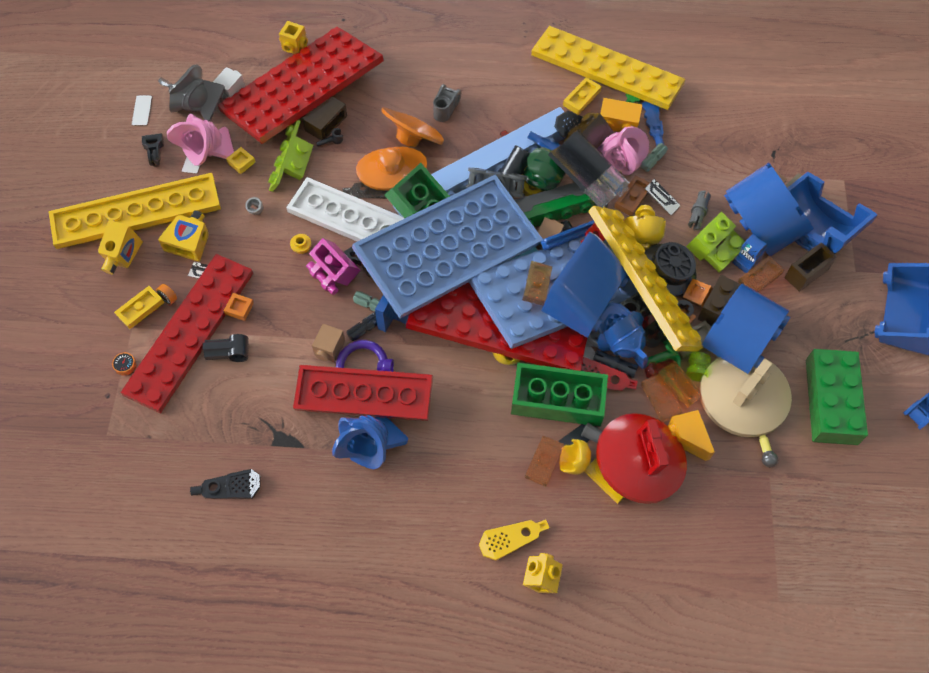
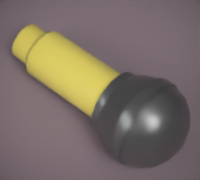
M766 435L759 436V442L763 451L762 463L767 467L776 466L779 458L772 451L768 437Z

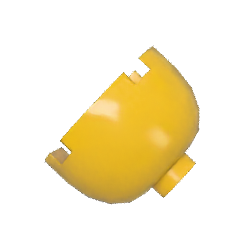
M644 215V218L637 219V216L624 219L626 225L634 231V237L645 250L662 241L666 226L664 218Z

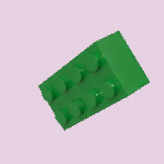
M422 163L417 165L384 195L404 218L450 197Z
M813 349L805 360L812 442L859 445L868 436L859 352Z
M517 363L511 415L584 425L590 423L592 426L601 427L605 415L608 375Z

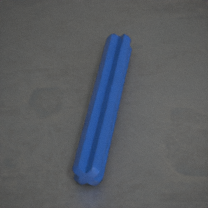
M593 220L542 239V247L544 250H548L585 236L586 231L595 222Z

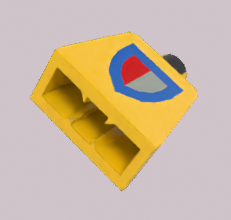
M193 211L190 218L181 215L176 216L158 239L163 251L200 262L209 236L206 225L202 222L205 218L204 214L199 211Z
M109 220L98 249V253L105 259L101 268L102 271L114 275L117 266L123 268L130 266L143 243L130 226Z

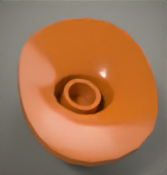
M385 107L382 108V113L397 126L396 138L405 146L416 147L422 139H427L440 145L443 144L444 139L441 134L425 122Z
M388 147L365 155L356 166V174L364 185L372 189L385 191L393 188L420 163L427 169V160L420 151L414 148Z

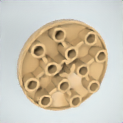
M719 357L706 369L700 383V399L707 415L720 428L737 436L758 437L771 433L783 423L790 411L792 395L789 383L781 370L766 358L763 359L758 368L753 367L749 374Z

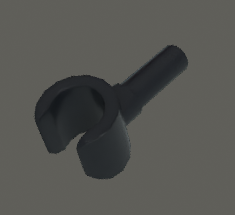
M333 129L332 136L316 142L317 146L319 147L329 142L335 144L342 143L343 134L341 135V129Z

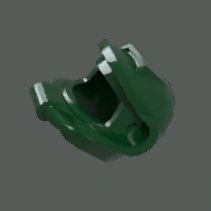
M541 147L536 148L530 153L527 159V168L522 173L527 176L525 181L530 187L542 191L556 188L566 175L548 155L552 150Z

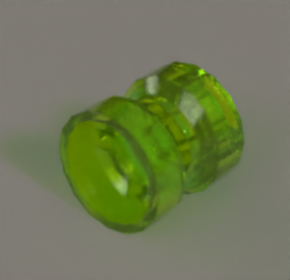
M703 352L690 353L686 377L696 382H701L703 375L708 377L709 371L707 367L710 365L711 357Z

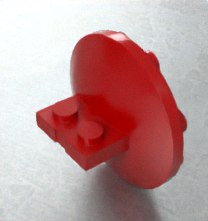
M625 414L611 421L599 436L596 457L601 474L609 486L624 498L644 504L658 503L672 496L681 487L687 471L686 454L682 443L678 441L676 436L672 435L669 427L660 420L645 414Z

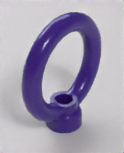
M358 340L348 344L341 350L336 360V367L344 368L347 357L353 351L369 349L378 356V371H394V360L388 359L383 348L369 340Z

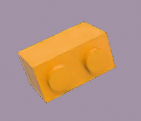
M604 98L600 114L613 131L621 132L625 127L633 126L638 128L642 105Z

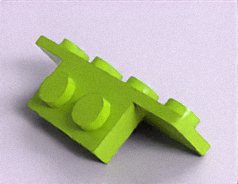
M299 120L286 129L285 135H287V138L283 140L279 149L282 151L281 156L277 157L274 163L276 170L272 172L268 180L271 183L269 187L271 192L279 185L283 172L298 180H301L304 176L313 145L296 136L301 122Z

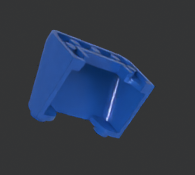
M589 232L557 277L541 311L588 338L592 330L597 332L603 320L599 318L620 286L625 288L630 278L614 253L597 235Z
M889 263L888 271L883 273V284H887L888 288L884 320L880 321V325L875 326V338H879L880 343L929 356V263Z

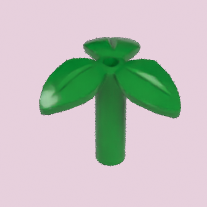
M666 339L663 341V344L666 346L667 351L648 357L647 367L672 359L675 361V375H677L681 368V358L678 351H675L669 340Z

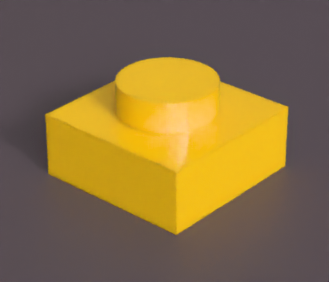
M242 147L226 158L227 163L240 174L256 163L255 158Z

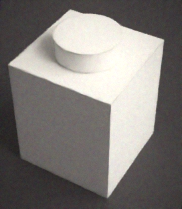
M227 67L213 81L225 86L221 97L223 99L232 97L241 88L245 87L243 76L238 71H233Z

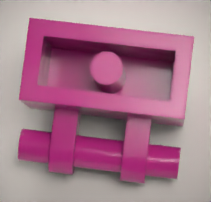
M324 238L309 253L317 263L314 264L313 261H310L306 265L310 270V275L314 279H318L322 283L321 287L332 295L339 291L335 286V282L348 286L361 271L335 243Z

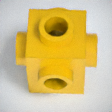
M287 21L279 33V40L282 50L296 54L302 48L307 47L308 38L306 37L304 26Z
M540 553L539 556H529L523 585L538 593H557L563 564L555 561L554 556L550 554Z

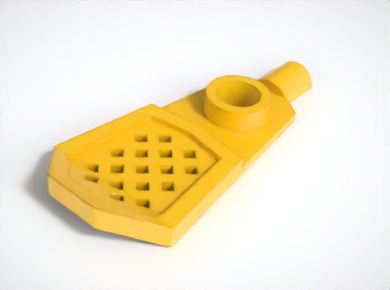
M529 520L486 530L481 538L479 547L483 557L497 561L539 537V532L550 527L546 520L538 523ZM527 529L530 535L525 537L521 531Z

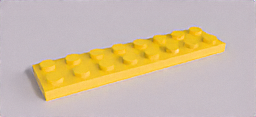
M552 26L546 29L531 53L534 57L666 110L670 108L685 83V78Z
M211 172L49 211L53 245L56 249L101 239L109 220L128 225L134 231L171 222L178 215L191 217L193 211H199L204 214L220 210L221 206L214 176Z
M593 206L588 211L674 350L698 352L703 348L700 341L701 336L691 327L689 317L677 305L678 300L668 291L666 281L655 271V264L645 255L644 247L637 242L634 237V231L624 222L623 214L618 210Z

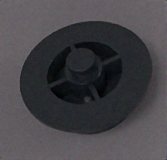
M675 242L656 244L645 251L647 258L655 264V271L666 281V287L670 294L674 296L684 295L692 279L697 277L696 261L691 251Z

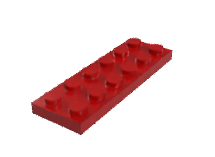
M300 365L293 409L297 411L359 416L370 415L372 417L428 421L433 375Z

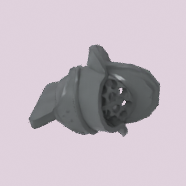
M198 64L192 65L175 84L162 77L158 80L160 85L169 88V109L171 113L181 110L199 111L204 120L211 121L225 86L203 80V70Z

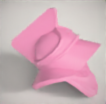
M193 114L188 115L186 122L174 124L167 131V139L173 144L182 147L188 159L196 166H201L206 161L207 156L211 157L213 155L226 159L234 152L229 131L226 127L218 130L213 122L203 121Z
M633 126L625 127L621 132H616L607 137L597 150L612 164L608 171L622 172L623 175L628 176L634 173L649 152V140L646 133L641 129Z

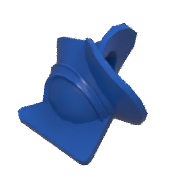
M608 303L599 318L603 322L598 329L600 333L597 339L598 348L603 352L611 350L615 355H620L621 357H633L643 370L647 367L648 357L642 351L646 344L645 330L642 327L644 321L642 314L635 311L630 312L619 303Z
M370 415L360 416L359 418H340L338 423L340 436L334 443L332 454L335 458H350L361 466L376 469L381 467L386 460V449L406 445L408 437L388 418H374Z

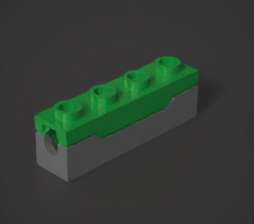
M573 182L517 199L515 202L534 227L541 226L544 218L550 220L569 219L573 215L588 213L595 205L596 197L590 186L584 192H581L579 190L580 187Z

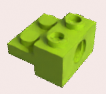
M721 211L686 247L700 261L704 258L720 273L739 254L745 241L733 230L736 225ZM721 241H723L722 244H721L718 248H716V246H717Z

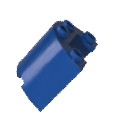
M769 162L726 190L727 194L724 196L735 215L739 213L743 218L740 220V223L746 231L750 229L758 239L768 244L766 253L769 257L814 229Z
M806 172L787 189L814 229L795 242L808 251L822 242L835 254L876 219L877 213L859 203L856 206L854 216L833 202L822 197L824 181L810 172Z
M742 283L711 327L702 345L707 350L749 374L753 367L758 368L765 358L761 354L769 341H776L791 317L787 315L789 310Z

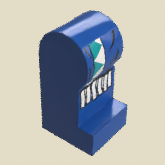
M752 234L741 247L742 249L732 263L748 274L760 262L768 244L758 239L755 234Z

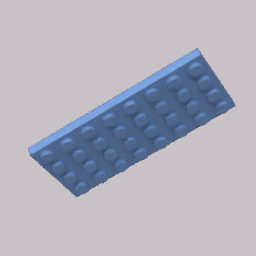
M493 175L353 243L352 249L398 317L402 318L470 282L471 278L508 262L540 245L542 237L498 177Z
M586 235L548 250L542 249L499 264L471 278L469 282L511 349L568 327L541 310L551 287ZM606 240L603 241L604 244L613 252L608 242ZM629 279L625 288L620 286L610 302L620 304L638 292L631 279Z

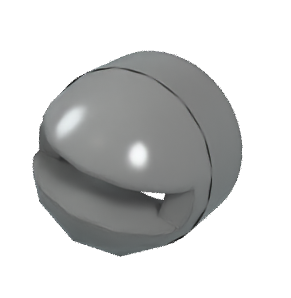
M252 197L247 200L245 207L250 214L258 215L263 211V203L259 198Z

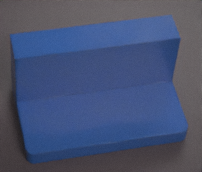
M384 295L375 308L377 327L380 331L386 333L393 319L404 324L407 323L409 314L399 318Z

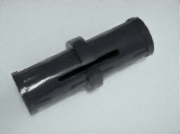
M596 350L593 357L594 361L624 372L631 378H634L639 366L620 359L618 355L614 357L599 350Z

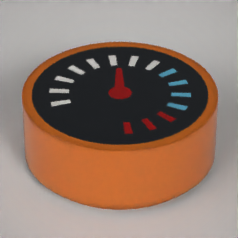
M161 284L156 289L157 294L168 305H172L177 300L175 292L166 284Z
M123 352L114 357L112 366L117 374L126 376L134 372L137 362L130 353Z

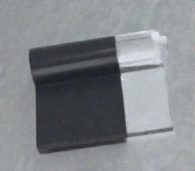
M578 130L562 145L548 154L580 187L579 190L585 192L601 208L617 195L621 197L629 190L627 185L630 182Z

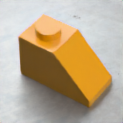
M699 410L672 416L668 427L672 435L676 436L678 441L682 443L684 450L705 461L710 460L715 451Z

